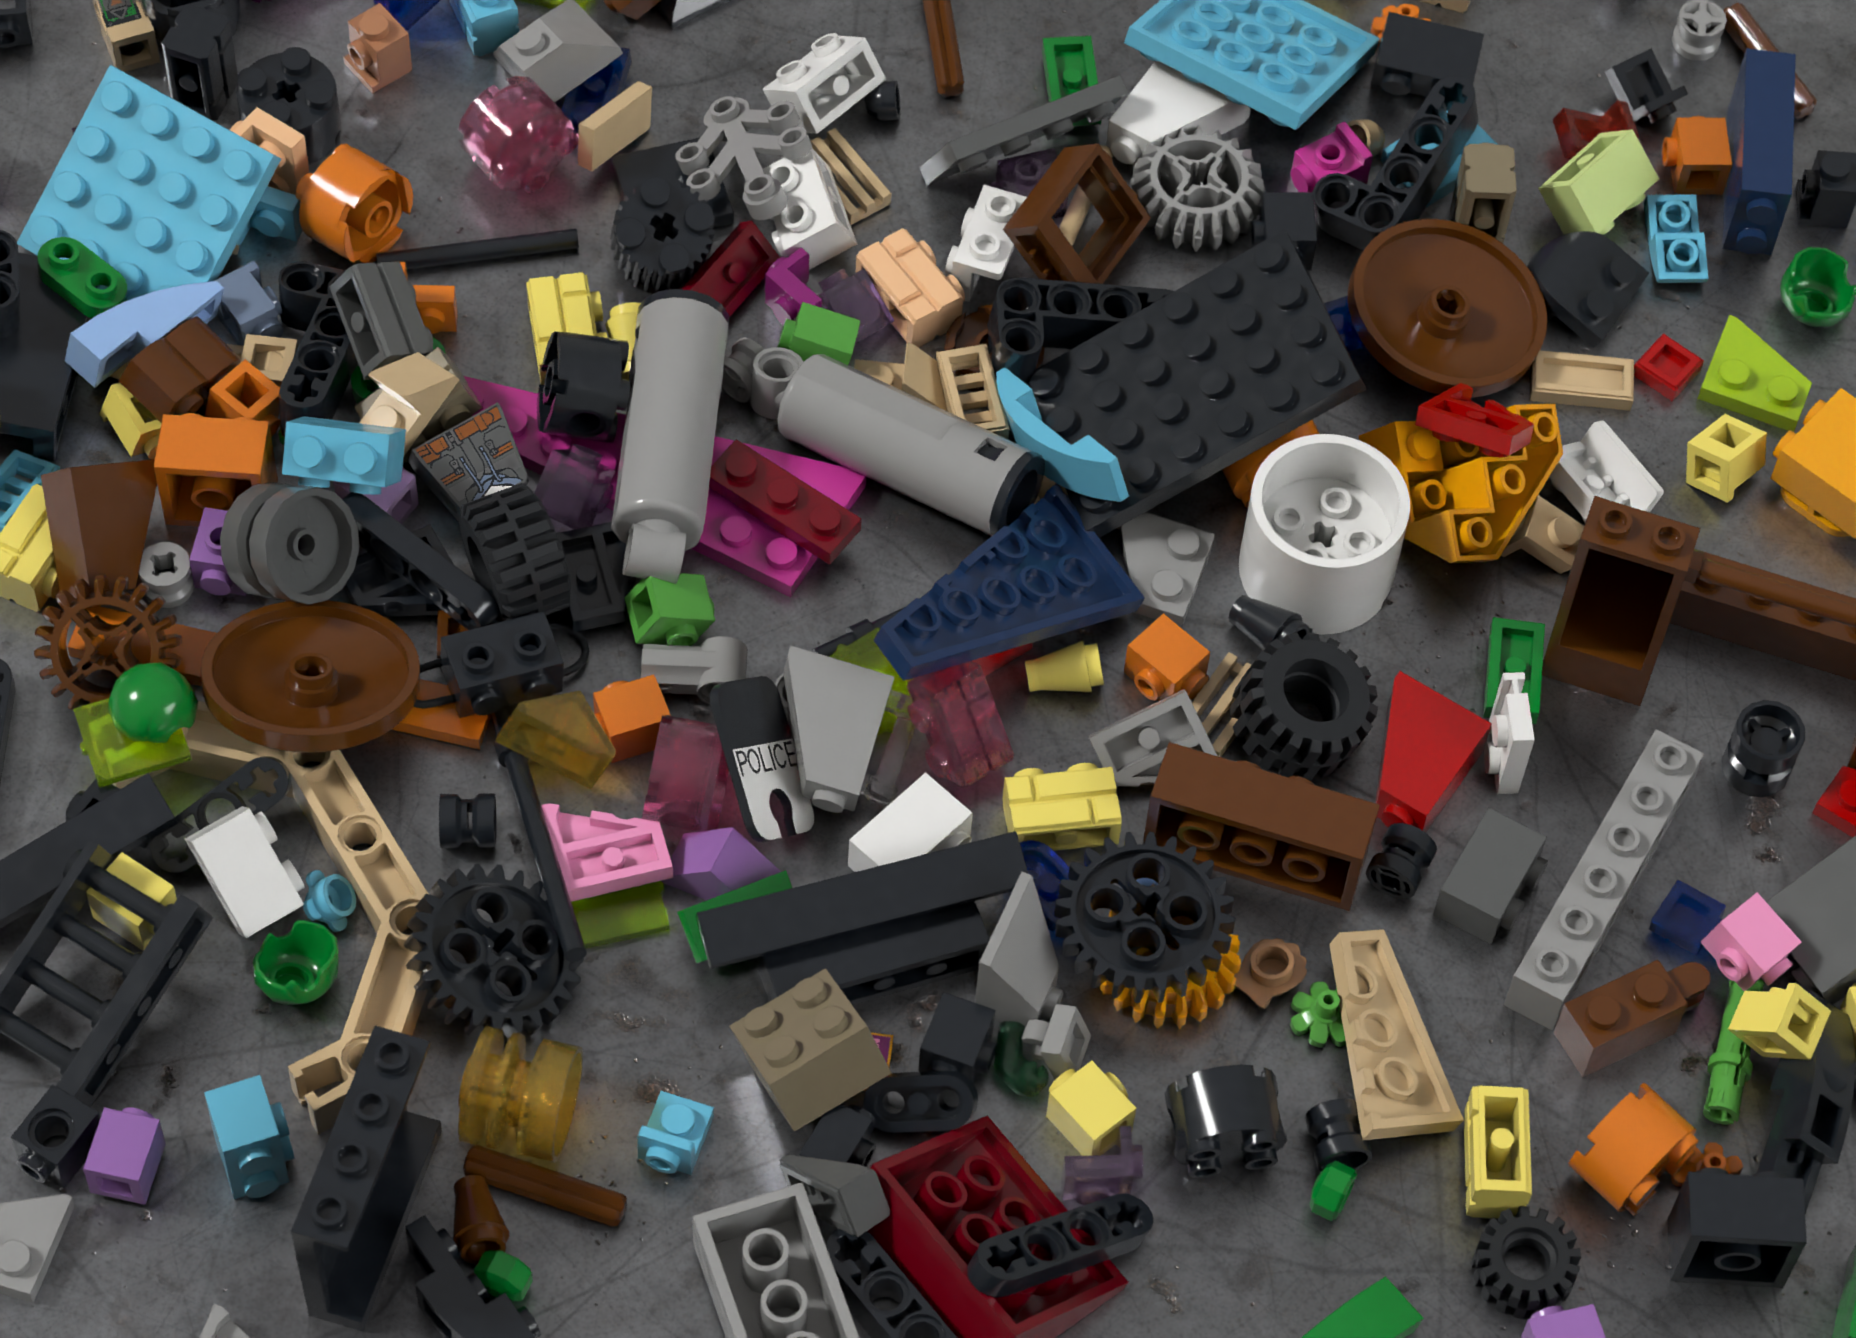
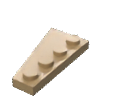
M1385 930L1339 932L1330 942L1329 946L1337 993L1340 998L1339 1005L1362 1140L1454 1131L1464 1121Z

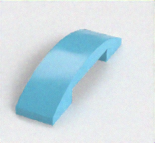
M1002 368L996 372L998 393L1016 444L1042 455L1045 460L1044 476L1062 487L1093 498L1121 502L1129 497L1116 456L1090 435L1070 445L1043 423L1033 390L1007 368Z

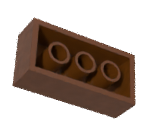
M1169 742L1150 796L1143 844H1145L1149 832H1154L1156 844L1164 847L1167 841L1174 836L1177 839L1176 852L1182 854L1192 846L1197 847L1194 861L1197 865L1212 859L1214 871L1350 911L1367 857L1380 805L1316 786L1303 777H1285L1262 770L1258 765L1249 761L1241 760L1235 762Z

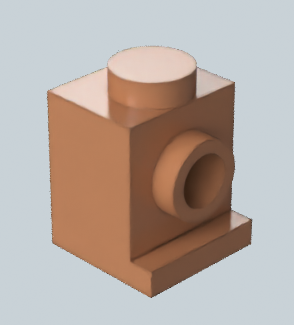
M381 3L348 21L350 43L347 45V50L349 54L343 57L344 64L372 94L412 71L409 33Z

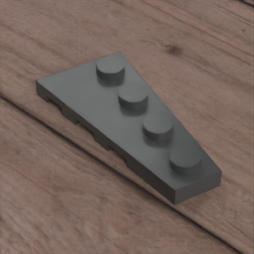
M1116 76L949 141L919 169L927 186L959 172L961 174L970 172L989 162V159L1003 154L1004 157L1016 154L1031 146V141L1045 136L1047 140L1059 137L1074 129L1073 123L1086 117L1091 124L1116 112L1114 104L1127 95L1128 91L1121 76Z

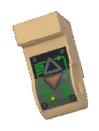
M92 0L102 28V36L116 68L128 72L160 62L155 30L149 17L145 16L139 0ZM139 41L145 45L143 50L136 55L126 56L120 53L119 47Z

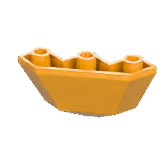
M1517 404L1507 407L1506 409L1509 412L1518 414L1534 423L1530 444L1510 456L1502 458L1485 455L1479 451V446L1465 441L1447 442L1439 440L1432 435L1431 430L1416 426V421H1395L1359 435L1360 441L1376 448L1391 460L1407 485L1410 497V514L1404 538L1449 563L1488 562L1499 559L1563 455L1556 405Z

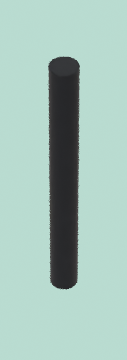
M573 228L376 253L377 264L381 262H406L408 270L579 248L577 229Z

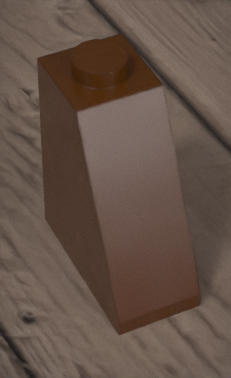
M155 459L69 467L41 475L59 591L64 589L77 599L74 591V582L83 578L89 584L92 592H95L94 581L98 574H106L110 590H114L115 582L120 575L128 576L129 585L127 591L136 588L157 487L154 471Z

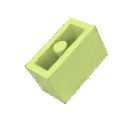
M1631 129L1600 133L1538 189L1564 235L1579 231H1589L1604 235L1614 227L1615 223L1613 220L1623 211L1637 206L1645 199V192L1659 180V177L1635 132Z

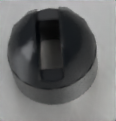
M883 81L864 97L867 112L874 119L883 121L900 120L901 104L897 81Z

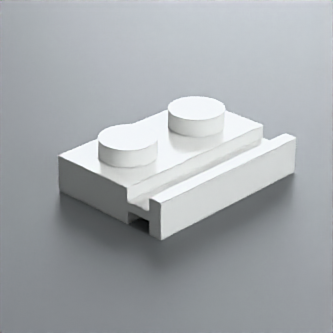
M1524 672L1502 674L1489 722L1492 723L1489 734H1492V742L1485 743L1484 765L1487 774H1494L1497 794L1519 792L1535 741L1528 693H1521L1525 682Z

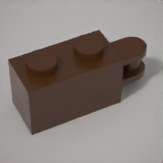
M1657 959L1564 1003L1554 1035L1583 1078L1675 1034L1684 1013L1697 1007L1702 1002L1705 990L1710 983V973L1705 966L1697 962H1687L1666 972Z

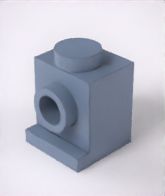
M255 261L215 280L224 287L217 317L238 345H244L246 334L279 338L282 336L284 328L278 321V315L282 314L280 302L269 286L262 288L260 269Z

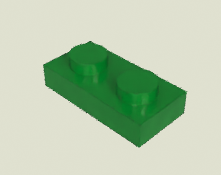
M1091 36L1043 38L1042 55L1049 103L1098 84ZM1086 117L1073 123V126L1101 125L1102 120L1090 124Z
M1497 617L1492 618L1489 632L1483 718H1490L1502 674L1524 672L1525 682L1521 693H1528L1532 724L1537 723L1540 711L1545 624Z

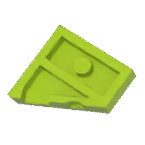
M1729 315L1697 399L1794 432L1812 382L1741 320Z

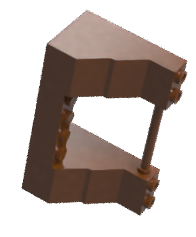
M1594 496L1543 659L1542 676L1641 706L1670 623L1856 681V598L1694 549L1701 528ZM1856 734L1847 767L1856 769Z

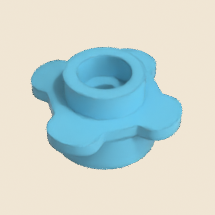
M320 870L308 873L306 883L309 890L303 905L306 916L312 921L318 920L327 923L334 932L344 930L347 926L346 916L352 914L356 907V895L352 885L346 878L338 874L325 877Z

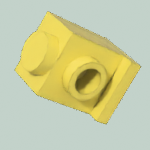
M120 382L112 384L99 415L104 422L109 421L131 457L146 453L149 459H155L161 422Z
M1727 414L1722 415L1687 442L1686 484L1728 503L1734 498V490L1765 466L1767 432Z
M1788 983L1786 990L1773 987L1770 988L1769 992L1744 991L1728 1030L1762 1057L1811 1060L1831 1010L1797 983Z

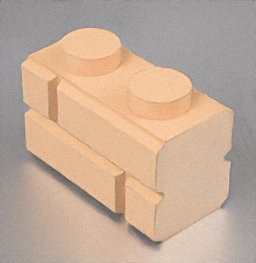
M902 228L885 237L881 243L877 241L862 249L856 256L855 280L907 343H912L918 348L934 340L936 335L941 336L947 333L955 319L962 315L965 293L960 282L951 274L945 276L936 266V258L930 246L923 240L916 242L906 229Z

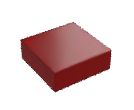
M1663 333L1634 364V376L1673 402L1702 370L1704 360Z

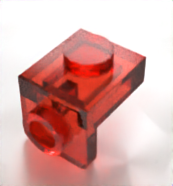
M1617 100L1603 116L1563 108L1552 119L1564 158L1570 160L1600 133L1633 129L1637 138H1639L1629 105L1625 101Z

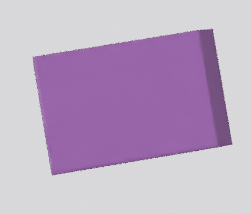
M734 827L684 833L671 857L673 878L662 880L661 882L704 900H709L781 871Z

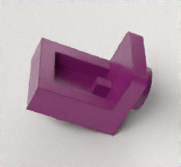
M799 248L789 257L777 259L765 274V304L772 309L775 317L782 325H784L786 318L793 321L796 320L802 302L822 308V299L805 285L809 280L810 255L803 248Z

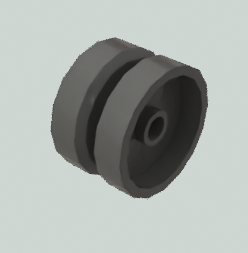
M277 482L253 485L235 499L225 515L220 535L223 564L230 579L245 593L261 598L286 600L301 604L327 601L342 590L355 569L359 552L358 526L350 507L336 493L313 486H294Z

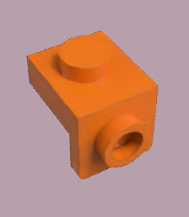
M400 262L408 281L406 262ZM413 285L416 293L415 303L424 326L429 328L432 334L457 332L458 312L455 286Z

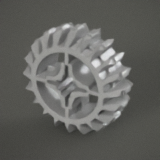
M1200 126L1194 131L1193 135H1187L1180 129L1175 139L1165 136L1161 146L1147 144L1146 149L1142 153V158H1138L1134 165V178L1131 179L1130 188L1136 192L1140 203L1151 217L1144 229L1155 228L1158 241L1168 236L1172 237L1175 249L1183 242L1192 243L1193 249L1197 252L1202 243H1208L1216 251L1219 245H1221L1222 239L1234 245L1239 237V233L1248 234L1249 229L1252 227V221L1257 220V216L1260 215L1262 196L1265 191L1264 180L1261 179L1262 171L1260 164L1253 162L1251 149L1239 150L1237 137L1228 141L1221 140L1222 136L1219 129L1212 136L1203 135ZM1227 184H1228L1229 187L1232 189V191H1230L1229 189H1227ZM1161 185L1168 189V194L1163 190Z

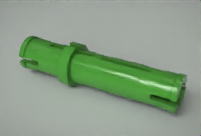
M1760 979L1747 991H1763L1764 981ZM1732 980L1729 983L1716 1053L1709 1057L1707 1071L1711 1078L1708 1096L1703 1109L1705 1118L1723 1125L1733 1124L1734 1121L1737 1122L1739 1120L1743 1087L1745 1082L1751 1079L1753 1063L1750 1060L1751 1047L1728 1030L1744 993L1740 986Z

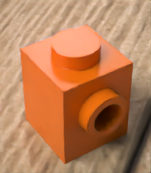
M1703 116L1676 118L1671 137L1664 138L1662 146L1663 166L1671 168L1674 195H1723L1732 167L1725 118H1706Z
M245 359L210 388L205 417L225 419L249 417L257 421H268L272 437L280 426V419H278L280 412V387Z
M1163 613L1128 644L1124 673L1135 682L1138 690L1150 700L1160 701L1183 689L1186 690L1190 700H1192L1209 680L1207 669L1210 651Z
M654 674L630 682L624 680L616 681L604 687L603 690L593 693L594 714L587 716L588 727L595 746H605L611 763L672 745V717Z

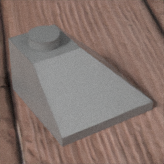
M567 0L544 14L493 52L496 60L543 110L623 54L621 48L574 0Z
M1021 872L980 959L975 1003L995 1009L996 1022L1024 1032L1028 1020H1051L1055 1005L1061 1003L1064 990L1056 988L1059 964L1033 877L1030 874Z

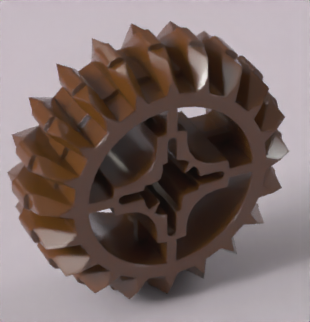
M98 574L94 581L95 592H92L89 584L83 578L74 582V591L77 599L64 589L55 596L58 604L64 611L56 607L47 606L42 612L45 619L55 626H39L35 631L36 637L50 642V645L41 646L34 651L36 659H51L52 661L51 665H48L39 672L40 677L44 680L57 675L61 681L52 689L51 694L57 698L67 689L70 690L74 696L69 701L68 708L72 711H76L84 700L90 701L88 716L94 719L100 715L103 704H107L108 708V701L113 688L97 686L85 678L92 672L100 669L109 670L119 678L125 671L137 665L139 660L132 652L131 642L134 635L143 627L150 640L151 657L149 663L161 662L171 668H177L182 660L178 655L166 652L167 648H174L182 643L181 635H165L164 629L170 628L177 622L176 616L169 614L159 619L155 613L163 607L166 600L159 596L149 605L142 599L147 594L149 586L143 582L138 585L133 594L127 593L129 580L128 576L120 575L115 582L114 590H110L106 574ZM95 605H112L130 612L132 616L121 624L112 625L104 622L98 615L92 617L85 608ZM72 620L80 628L77 633L85 642L84 656L75 666L72 665L69 659L66 645L67 633ZM123 630L127 631V634L118 642L119 645L114 650L118 658L113 659L111 653L108 657L102 655L94 663L90 662V659L99 652L98 648L103 643L98 635H104L106 641L110 636L115 638Z

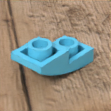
M1696 194L1647 195L1643 202L1652 267L1657 283H1706L1708 280L1705 234L1699 233Z

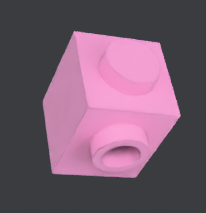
M1758 892L1723 919L1701 941V944L1716 959L1720 971L1728 979L1735 981L1743 991H1747L1760 979L1767 986L1775 982L1793 966L1787 956L1802 943Z

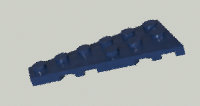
M1056 483L1047 490L1044 497L1036 504L1032 503L1025 508L1020 516L1008 527L1003 526L964 558L958 568L949 575L946 573L936 581L930 591L920 599H914L880 628L873 641L901 679L905 681L1136 612L1145 597L1096 533L1085 531L1076 507Z

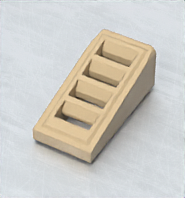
M981 344L936 352L947 411L1008 439L1009 426L998 393L987 345ZM979 367L980 369L979 373L955 377L952 372ZM978 387L984 388L983 391L958 394V391ZM988 407V411L970 414L963 413L965 410Z

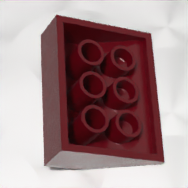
M988 1115L877 1161L870 1166L877 1174L890 1208V1214L867 1232L874 1237L957 1338H1056L1124 1290L1129 1283L1109 1259L1006 1297L996 1298L987 1296L971 1284L967 1276V1266L983 1241L1068 1211ZM1070 1229L1073 1237L1078 1242L1088 1246L1095 1245L1088 1233L1079 1229ZM1027 1244L1030 1252L1035 1257L1044 1261H1052L1050 1253L1045 1248L1037 1244ZM1011 1259L1006 1266L1002 1267L1005 1272L1012 1262Z

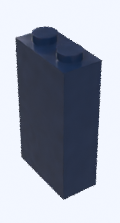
M1746 49L1727 112V132L1732 167L1724 192L1722 249L1741 251L1746 254L1772 255L1792 197L1796 54Z

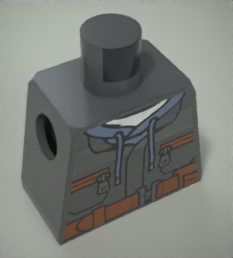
M498 402L412 449L408 459L414 471L458 522L462 504L520 483L527 485L529 482L510 428Z

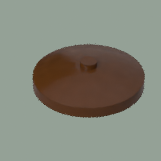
M1419 219L1392 226L1377 235L1366 246L1350 277L1348 308L1352 323L1362 343L1370 354L1389 372L1424 391L1439 395L1455 385L1463 383L1473 388L1472 397L1486 396L1499 392L1515 383L1526 373L1543 345L1547 329V312L1543 294L1537 281L1527 266L1513 251L1494 237L1474 227L1441 219Z
M330 600L313 604L286 601L245 613L232 620L215 634L205 649L202 658V694L209 711L216 720L245 740L283 751L328 752L369 742L398 725L409 714L417 700L420 687V662L417 650L408 635L395 623L374 611L353 604Z

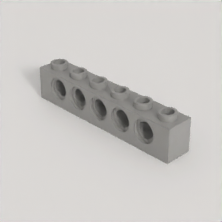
M1657 729L1654 731L1516 970L1504 1006L1552 1031L1554 1030L1564 1003L1570 1001L1692 787L1704 756L1703 752Z

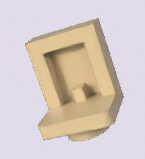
M1538 495L1501 556L1505 557L1519 549H1523L1557 573L1562 574L1572 568L1584 525Z

